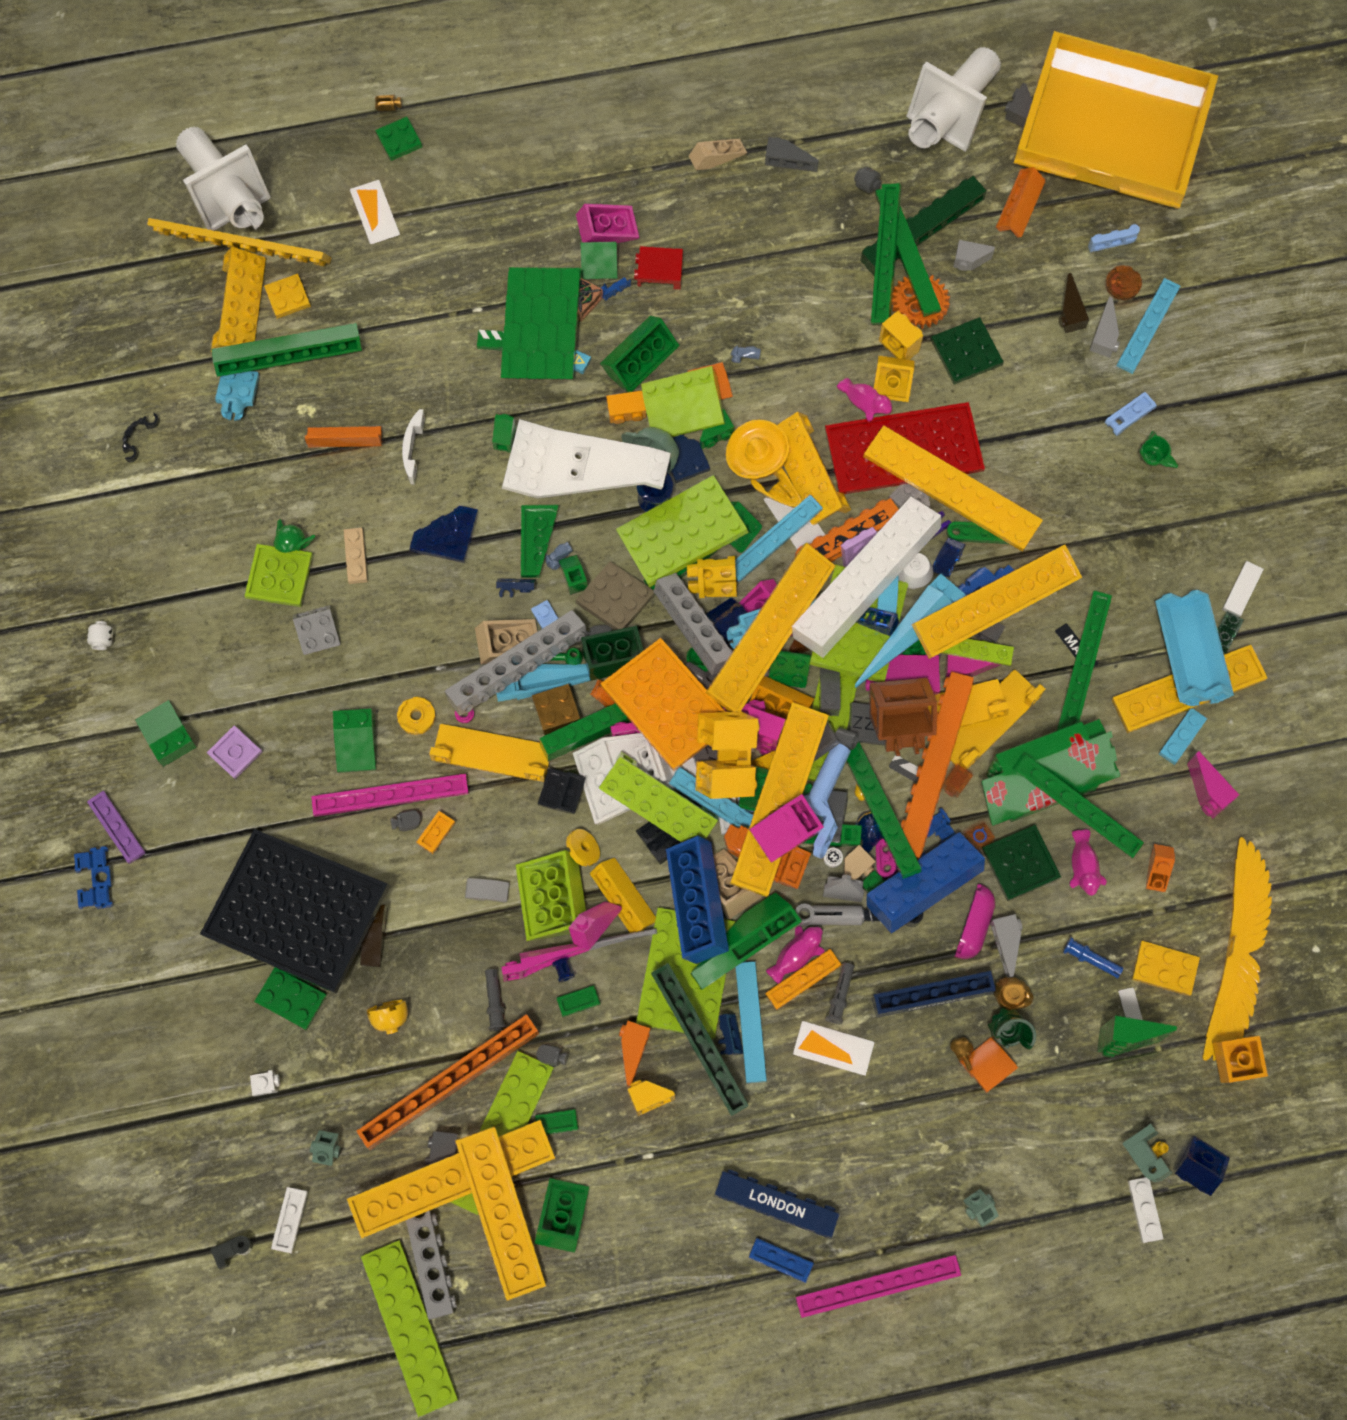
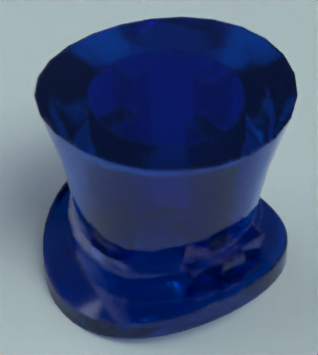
M666 472L662 489L647 485H637L638 503L644 511L647 512L672 498L673 482L671 476Z

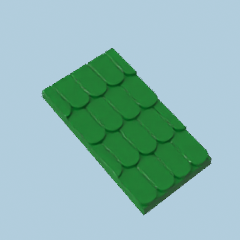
M509 267L501 378L574 379L581 268Z

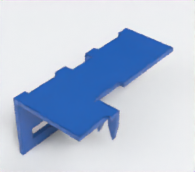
M624 277L609 288L604 283L603 287H601L603 299L607 301L608 298L615 296L617 292H622L625 288L630 287L631 280L627 281Z

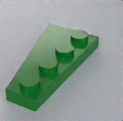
M521 505V578H540L559 505Z

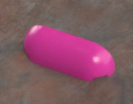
M977 884L954 956L956 958H973L983 947L995 910V897L991 890L982 884Z

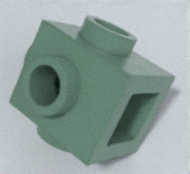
M322 1130L318 1131L315 1140L312 1141L310 1146V1153H313L312 1162L333 1165L335 1158H339L341 1146H338L339 1134Z
M981 1189L963 1200L967 1207L965 1209L966 1214L971 1220L975 1219L981 1227H984L999 1216L994 1206L995 1201L990 1194L985 1195Z

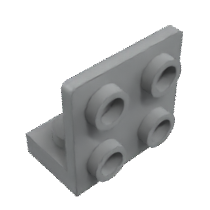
M330 605L293 615V622L304 655L340 645Z

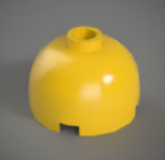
M403 999L384 1002L378 1009L377 1005L366 1010L370 1024L378 1031H386V1034L398 1032V1027L406 1022L408 1016L406 1001H403Z

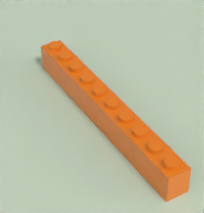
M951 672L950 678L946 677L943 688H946L944 695L941 694L938 706L941 707L939 713L937 712L936 735H931L927 738V741H930L928 748H924L922 759H925L923 766L919 765L916 777H919L917 784H913L911 795H914L912 802L908 801L905 813H908L907 819L902 820L901 828L917 860L922 856L974 684V677Z
M526 1014L356 1132L365 1146L372 1150L538 1036V1030Z

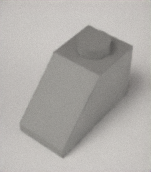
M959 240L953 267L962 271H972L992 259L995 247Z

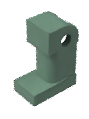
M1150 1124L1122 1144L1143 1175L1152 1182H1160L1173 1173L1166 1162L1156 1156L1147 1142L1159 1134L1156 1128ZM1157 1168V1171L1152 1174V1170Z

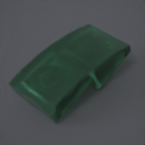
M1228 611L1217 628L1224 653L1228 652L1244 621Z

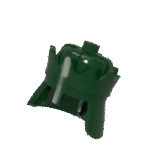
M1001 1008L1000 1014L993 1015L992 1023L988 1024L991 1036L1007 1049L1021 1043L1025 1049L1029 1050L1033 1048L1036 1042L1034 1026L1029 1021L1024 1020L1022 1014H1019L1014 1009L1008 1011L1005 1008Z

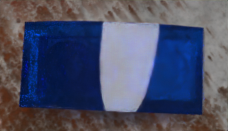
M948 537L932 566L933 572L950 578L956 561L959 562L966 544Z

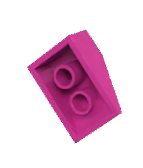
M584 204L576 214L582 242L621 243L639 239L632 206Z
M1199 751L1187 763L1202 811L1214 819L1239 794Z

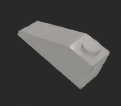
M1112 297L1108 298L1089 350L1110 358L1112 352H1117L1120 344L1117 341L1119 331Z
M1016 914L994 919L990 923L1006 977L1014 976L1021 931L1023 930L1021 920L1017 919Z

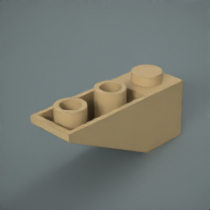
M740 139L698 142L690 153L689 158L696 170H704L746 155L747 151Z

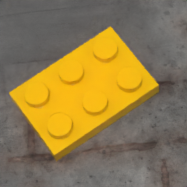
M1141 941L1131 980L1190 997L1200 957Z

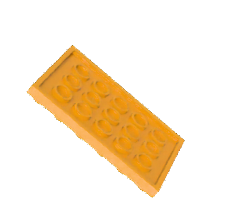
M662 638L658 639L600 683L603 690L673 771L677 770L707 746L705 743L697 742L698 713L725 712L714 699L705 693L707 690Z

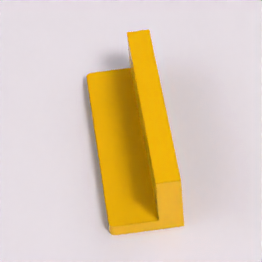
M615 858L601 862L589 873L608 902L622 907L618 916L630 933L643 931L646 927L655 924L656 916Z

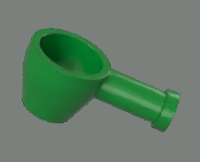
M570 648L566 653L555 655L550 661H565L566 664L578 665L583 662V654L577 648ZM571 653H576L577 656H576V657H571L570 654H571Z

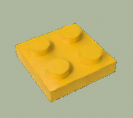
M298 274L264 285L277 319L311 307Z

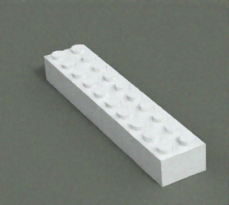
M910 497L792 626L793 638L824 658L941 528V515L913 497Z

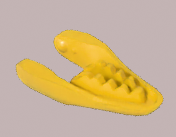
M782 468L773 474L779 481L769 491H766L757 480H750L753 488L771 500L792 508L801 503L798 492Z

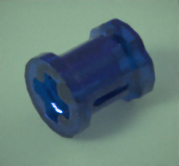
M568 957L552 963V966L557 971L559 983L575 977V974L571 972Z

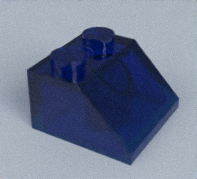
M729 598L705 615L713 622L719 635H722L725 643L728 644L733 641H728V629L738 625L739 621L737 618L740 615L746 614L747 611L733 598Z
M1193 1136L1178 1162L1175 1174L1183 1181H1187L1195 1186L1199 1191L1211 1196L1223 1181L1230 1158L1196 1136Z

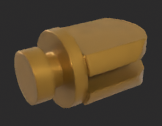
M394 94L375 97V109L377 111H396V106L402 108L401 97L396 99Z

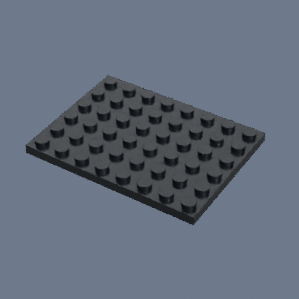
M254 829L200 935L337 994L390 885Z

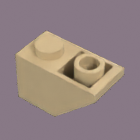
M858 845L845 857L843 875L851 876L852 880H859L863 875L867 877L874 871L875 860Z

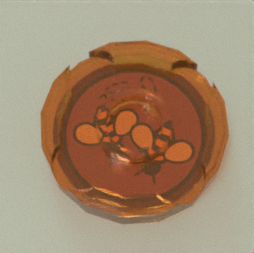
M1121 265L1114 267L1108 273L1105 286L1107 292L1112 297L1118 300H1129L1139 293L1142 287V279L1140 274L1134 271L1132 267Z

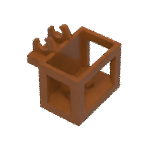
M927 678L870 683L869 716L878 740H885L886 752L894 751L896 756H900L899 750L912 747L914 753L919 754V749L925 748V736L936 735L937 700ZM928 706H932L931 714L929 712Z

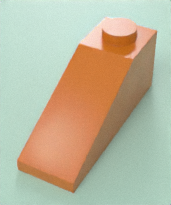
M627 1021L626 1025H622L619 1036L622 1037L621 1043L628 1088H630V1084L634 1081L651 1032V1028L631 1021Z

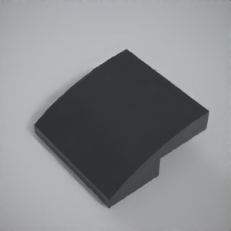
M549 768L537 805L575 814L586 777Z
M651 822L636 830L642 842L660 865L667 860L666 849L682 843Z

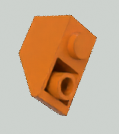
M1154 844L1149 860L1146 889L1166 892L1175 862L1174 847Z

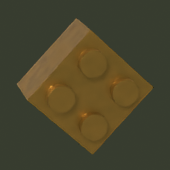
M569 684L532 695L544 736L580 720Z

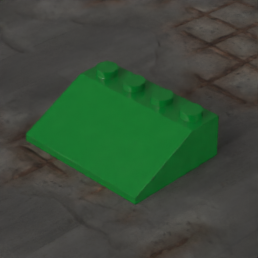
M1114 1016L1100 1028L1097 1052L1103 1053L1102 1056L1115 1057V1055L1156 1044L1177 1031V1026Z

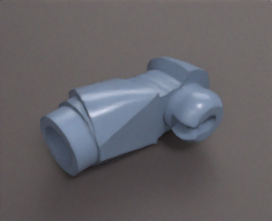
M737 345L731 351V361L740 363L741 357L759 360L761 349L754 346L738 347Z
M568 542L559 544L554 549V552L546 555V565L552 570H557L560 567L558 560L564 559L569 553L573 552Z

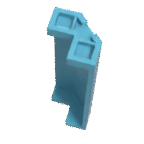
M1193 590L1182 598L1168 593L1156 600L1179 701L1189 706H1197L1201 701L1210 700V704L1233 696L1234 693L1209 595L1200 590Z

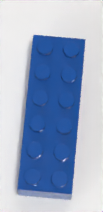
M960 832L917 860L921 867L920 873L903 879L899 872L867 894V907L891 934L984 871L985 858Z
M696 836L666 849L682 958L695 964L729 951L712 845L710 841Z

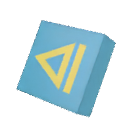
M576 350L574 371L584 374L591 361V357Z

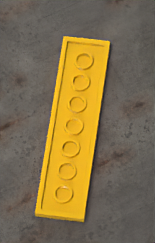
M1252 645L1224 655L1233 693L1267 680L1268 677ZM1173 674L1111 699L1127 734L1210 702V700L1201 701L1197 706L1181 703Z
M495 1127L455 1140L506 1300L508 1301L545 1287L546 1284Z

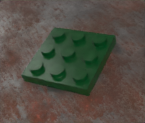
M980 317L931 336L930 340L954 385L1000 367L1004 363Z
M1036 825L982 848L1007 902L1061 879V875Z

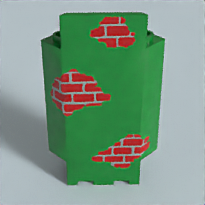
M1100 719L1085 725L1079 722L996 754L987 770V779L981 781L992 826L1007 820L1014 822L1059 804L1012 769L1023 753L1030 756L1080 795L1094 791L1100 784L1120 777L1119 769L1114 762L1117 761L1115 747L1110 742V738H1113L1112 731L1106 733Z

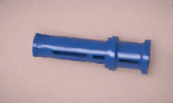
M1072 937L1069 938L1064 947V954L1069 953L1078 958L1080 962L1086 961L1117 979L1123 971L1122 966L1090 951L1089 946L1077 943Z

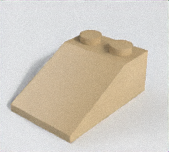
M535 619L482 621L475 628L481 664L489 663L537 632Z
M723 849L713 857L722 911L731 919L760 899L761 895L730 884L737 862Z

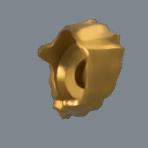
M1014 977L999 979V982L995 983L996 991L994 996L1002 1008L1010 1011L1012 1009L1026 1008L1032 1004L1034 996L1024 981Z

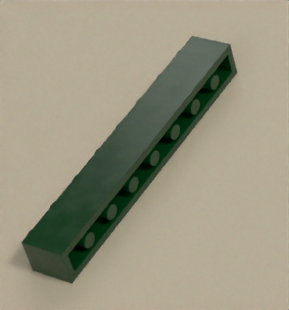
M974 176L962 180L959 186L949 189L943 197L936 198L927 208L923 207L917 215L906 219L916 246L985 200L987 190ZM877 241L872 246H866L862 250L861 262L873 276H875ZM896 248V258H895V261H897L898 259H900V256H899V253H898V251H897V248Z
M669 963L653 971L651 975L730 1115L733 1116L748 1107L746 1099Z

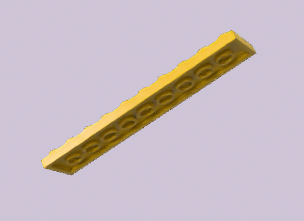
M148 218L147 225L161 235L169 236L171 234L181 239H186L188 236V238L196 242L204 243L205 240L216 246H221L222 243L228 248H238L239 246V248L245 249L244 251L255 253L257 250L267 256H273L274 253L279 258L290 260V257L302 263H307V260H309L314 265L323 267L325 264H330L332 259L320 251Z
M884 425L864 453V458L1022 552L1043 521L1041 518Z
M808 543L802 546L705 692L708 696L729 712L741 711L792 634V626L809 608L835 568L832 562Z
M1063 545L911 625L930 659L1081 579L1082 576L1066 545Z
M794 702L791 703L749 829L803 794L829 715ZM748 829L730 884L768 897L781 857L771 863Z
M541 1120L498 1137L511 1177L555 1159ZM458 1153L350 1197L347 1201L362 1239L472 1192Z

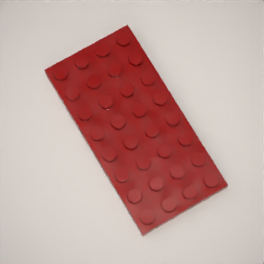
M969 402L873 417L872 421L861 419L825 425V433L838 492L844 495L908 484L863 457L883 425L965 474L984 472L985 470Z

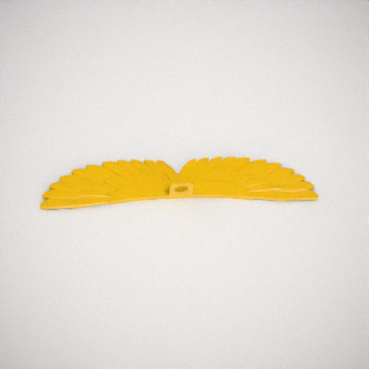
M1240 837L1238 840L1230 935L1221 983L1206 1033L1202 1056L1204 1061L1210 1059L1211 1056L1213 1061L1216 1060L1214 1042L1243 1038L1244 1030H1247L1249 1027V1016L1252 1017L1254 1014L1253 1005H1256L1257 1001L1255 994H1258L1256 983L1260 982L1258 975L1260 967L1249 953L1258 950L1265 943L1263 939L1268 931L1264 929L1270 923V920L1267 918L1271 914V908L1269 907L1272 903V897H1268L1272 884L1268 883L1270 874L1269 870L1265 872L1266 864L1264 859L1261 860L1260 851H1255V846L1251 841L1247 845L1243 837Z

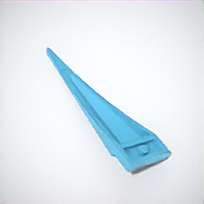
M940 574L927 586L856 682L855 688L919 640L911 624L967 595Z
M541 664L533 672L527 673L519 681L511 683L503 691L496 694L498 702L516 698L520 700L566 684L573 686L590 681L586 664Z

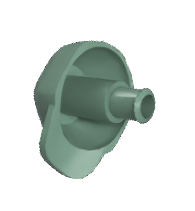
M646 427L638 433L624 432L621 435L622 442L651 447L671 453L666 475L675 467L679 448L671 435L666 431L655 427Z

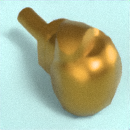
M965 1037L954 1039L950 1044L951 1050L955 1053L958 1061H964L967 1070L971 1071L973 1068L969 1059L972 1057L971 1052L974 1050L973 1044Z

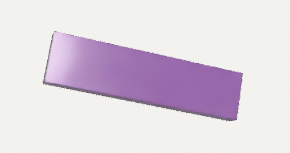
M104 791L87 801L128 864H131L145 854V851Z

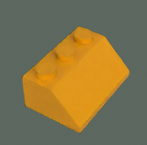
M766 676L762 678L750 701H764L765 712L783 718L785 721L792 702L810 709L814 702V698Z

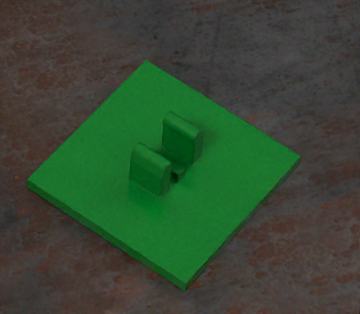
M581 242L582 279L618 278L617 242Z

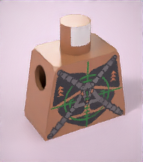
M582 278L580 280L578 320L580 322L603 299V290Z

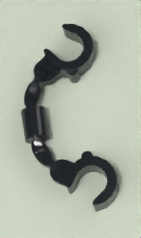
M153 413L155 417L154 422L148 423L146 416L133 422L125 430L122 439L123 452L125 454L134 452L131 457L125 458L127 462H134L138 458L135 446H129L127 443L128 437H131L135 430L134 428L139 424L145 425L147 429L156 428L159 425V418L155 413Z

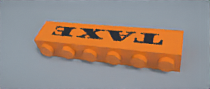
M891 498L886 501L881 500L875 505L876 507L870 510L865 509L856 518H849L844 522V525L839 528L837 526L832 528L823 537H816L809 545L830 562H833L842 557L841 545L846 540L854 538L863 530H868L871 527L878 533L899 509ZM800 546V547L796 550L797 552L795 553V557H796V555L798 554V552L800 551V549L802 548V546Z

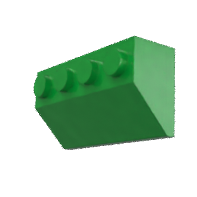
M649 316L600 365L608 376L628 393L632 392L680 345L662 318Z

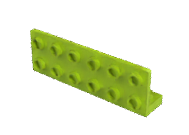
M622 751L599 786L600 790L680 842L687 841L696 836L706 839L718 822L717 815L703 806L698 807L638 768L637 761Z

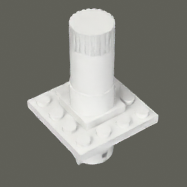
M986 47L977 48L953 76L928 62L923 65L906 116L912 120L908 134L916 146L928 148L943 138L961 150L967 151L987 99L980 92L999 72L1001 67L1000 59L993 50Z
M189 127L183 130L177 137L176 147L195 172L183 181L206 229L214 231L228 222H231L237 228H246L252 225L254 229H257L262 224L264 218L260 204L271 197L249 147L244 145L223 157L201 128Z

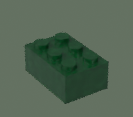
M637 626L581 637L582 652L590 681L610 677L644 651Z

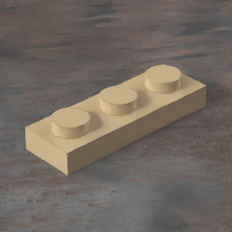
M363 528L344 529L348 583L368 582Z

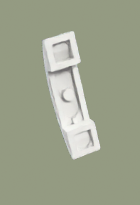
M419 409L411 419L404 435L402 448L404 467L410 483L414 485L417 465L415 460H411L415 433L423 434L425 422L423 409Z

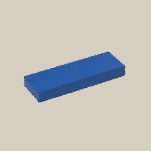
M756 1238L748 1257L806 1283L814 1264Z

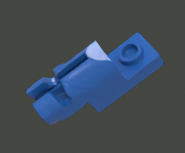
M1008 565L1004 569L1001 567L993 575L986 567L980 568L966 579L965 584H961L958 588L966 595H969L1013 572L1014 569Z

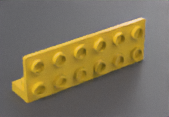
M231 247L225 253L222 271L227 272L222 314L220 328L213 335L211 352L214 348L255 341L265 257L235 247Z
M796 412L777 424L785 432L789 441V455L784 467L801 498V502L811 495L823 507V510L810 523L816 525L837 511L842 513L849 512L851 508L845 495L835 490L809 435L814 432L808 416Z
M1013 670L1000 683L1004 701H1007L1009 706L1008 715L960 727L950 761L960 771L965 773L1042 697L1046 689L1041 684L1035 688L1020 673Z
M998 679L973 685L961 727L1008 715L1009 706L1007 701H1004ZM945 692L935 695L936 700H937V712H938V713H939L940 707H941V706H938V702H939V699H940L941 694L944 695ZM928 706V709H929L930 714H931V707H932V706Z
M440 724L435 746L431 747L429 753L432 761L539 782H545L549 765L539 742Z

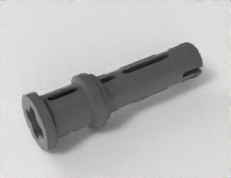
M842 963L835 995L829 1002L831 1004L829 1014L825 1017L826 1021L834 1024H843L842 1016L844 1008H847L845 1000L855 968L850 963Z
M493 969L485 970L489 1007L486 1010L487 1014H489V1031L506 1029V1024H504L503 1012L505 1011L500 1002L497 969H494V971Z

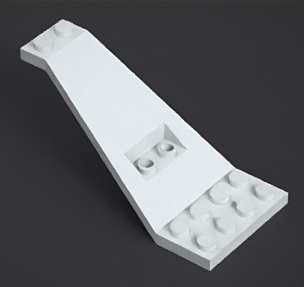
M519 419L501 489L537 499L636 485H647L662 489L671 453L646 446L555 430ZM575 455H579L581 459H577ZM574 471L577 475L573 476L571 472Z
M641 733L601 738L573 753L579 775L586 777L583 788L596 825H600L631 810L599 789L600 784L615 764L617 756L621 751L636 760L638 768L672 790L675 789L668 783L676 770L673 771ZM692 757L680 767L696 777V766Z

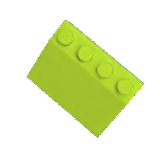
M712 366L641 384L650 427L666 431L671 437L725 424L718 379Z
M560 851L515 865L526 941L569 935V926L579 914L586 911L579 864L572 859L569 854L570 851Z

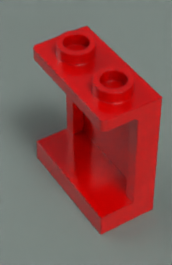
M640 246L639 253H636L635 264H638V269L634 270V280H637L638 287H641L642 282L673 284V289L681 290L683 249Z

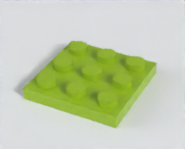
M257 544L244 595L245 598L301 607L312 562V552L296 550L289 553H281L273 546Z

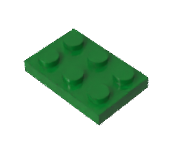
M274 967L254 1002L307 1031L327 995Z

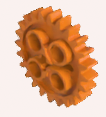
M934 275L930 276L929 279L940 304L941 312L923 317L910 281L904 276L903 282L898 281L897 286H894L892 311H899L901 314L906 315L914 326L920 325L923 329L924 324H927L931 328L932 322L937 325L938 319L942 321L944 315L947 314L950 296H947L948 290H944L945 284L939 285L940 279L934 281Z

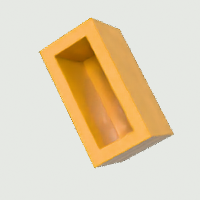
M642 391L606 396L610 423L621 424L625 421H641L646 418Z

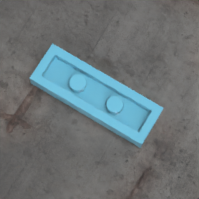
M1191 708L1159 752V755L1175 765L1207 718Z

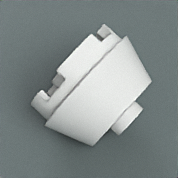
M918 553L899 574L898 580L908 583L907 588L909 589L921 588L927 585L933 576L931 562L926 556Z

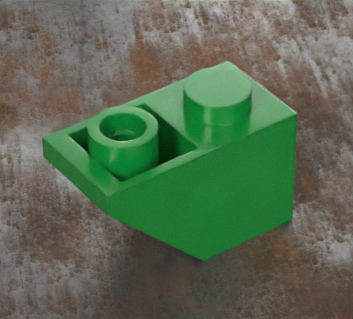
M722 409L725 424L703 429L700 438L702 449L711 448L721 440L726 441L733 434L734 425L725 409Z
M508 414L495 415L492 439L494 450L511 453L516 433L514 417Z
M577 555L558 560L570 595L584 591L588 585Z

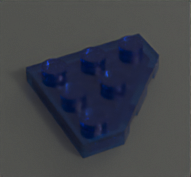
M458 506L451 513L445 516L442 515L432 521L430 525L414 531L409 548L410 551L465 563L478 516V509Z

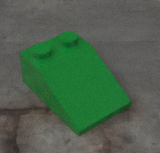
M169 700L135 719L153 754L163 767L197 748Z
M372 709L333 711L337 773L376 770L375 715Z
M549 1178L535 1244L575 1253L589 1191L588 1186Z

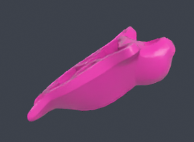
M845 378L837 385L840 391L847 394L850 402L866 414L867 421H872L873 416L877 413L889 414L892 411L891 400L887 396L880 395L867 384H853L849 378Z
M1076 830L1072 832L1076 845L1072 853L1074 877L1070 881V887L1075 888L1080 885L1087 895L1093 896L1097 893L1100 885H1106L1107 881L1100 873L1097 854L1089 843L1090 830Z
M801 926L796 927L794 938L784 946L778 956L776 965L766 970L767 974L779 984L785 974L799 970L813 956L822 955L825 952L823 948L819 947L822 940V929L820 927H809L803 931Z

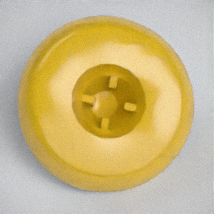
M752 420L739 426L731 435L726 447L728 466L736 475L746 479H761L776 473L785 464L789 455V441L785 432L778 425L767 420Z

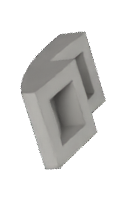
M468 878L465 898L505 903L507 902L509 882Z

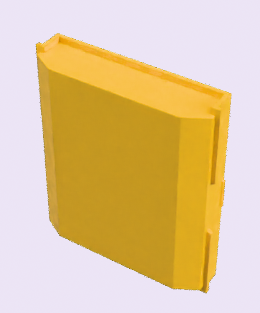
M1054 31L1014 163L1029 168L1035 167L1036 170L1072 180L1076 179L1179 209L1186 193L1218 75Z

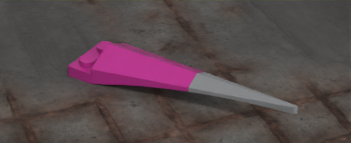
M650 929L601 938L596 941L591 949L580 947L573 943L519 953L521 963L517 964L516 961H512L502 966L503 981L523 979L573 956L607 945L655 935L657 930Z

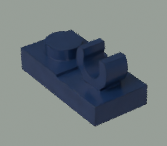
M498 578L496 588H501L499 591L500 597H503V591L508 590L510 598H512L514 595L513 589L520 590L521 593H530L531 590H534L536 579Z
M720 1015L719 1027L724 1035V1039L719 1040L718 1044H726V1049L721 1051L720 1054H743L736 1015Z

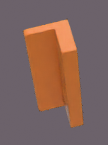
M1035 167L1020 169L996 225L999 231L1011 230L1018 238L1022 237L1045 183V179Z
M381 426L307 428L305 441L308 448L382 446Z

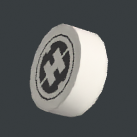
M829 848L823 857L824 863L830 868L840 866L843 860L842 852L838 848Z

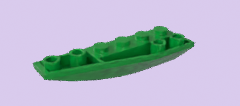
M775 892L742 914L727 931L728 952L700 962L690 974L702 990L800 924L802 920L793 907Z

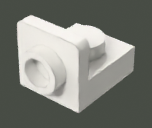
M269 1070L267 1073L250 1075L252 1096L278 1092L277 1087L280 1086V1078L273 1070Z

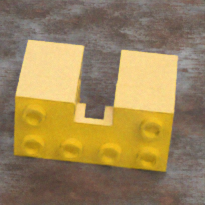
M742 711L698 713L697 742L705 743L711 746L712 750H717V760L696 761V791L710 799L755 796L757 788L755 779L756 767L751 765V748H757V732H759L760 728L757 718Z

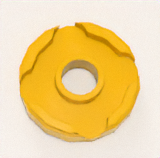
M413 697L403 701L397 712L400 727L412 735H420L429 731L436 719L432 704L421 697ZM416 711L422 714L418 720L411 718L412 713Z
M576 829L569 833L566 839V846L571 851L569 854L572 859L581 866L594 865L600 858L599 845L595 838L582 829Z

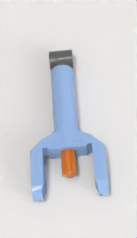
M841 727L835 733L840 744L829 751L810 793L804 796L818 819L824 822V828L818 834L813 850V856L820 859L825 856L838 829L827 801L851 752L849 749L853 750L859 739L858 733Z

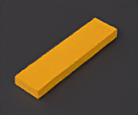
M829 949L767 991L765 995L774 1008L778 1010L841 967L842 964L832 950Z

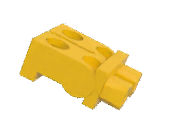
M727 556V559L720 560L697 559V564L687 565V577H698V580L688 581V591L690 593H699V598H705V596L737 597L735 556Z

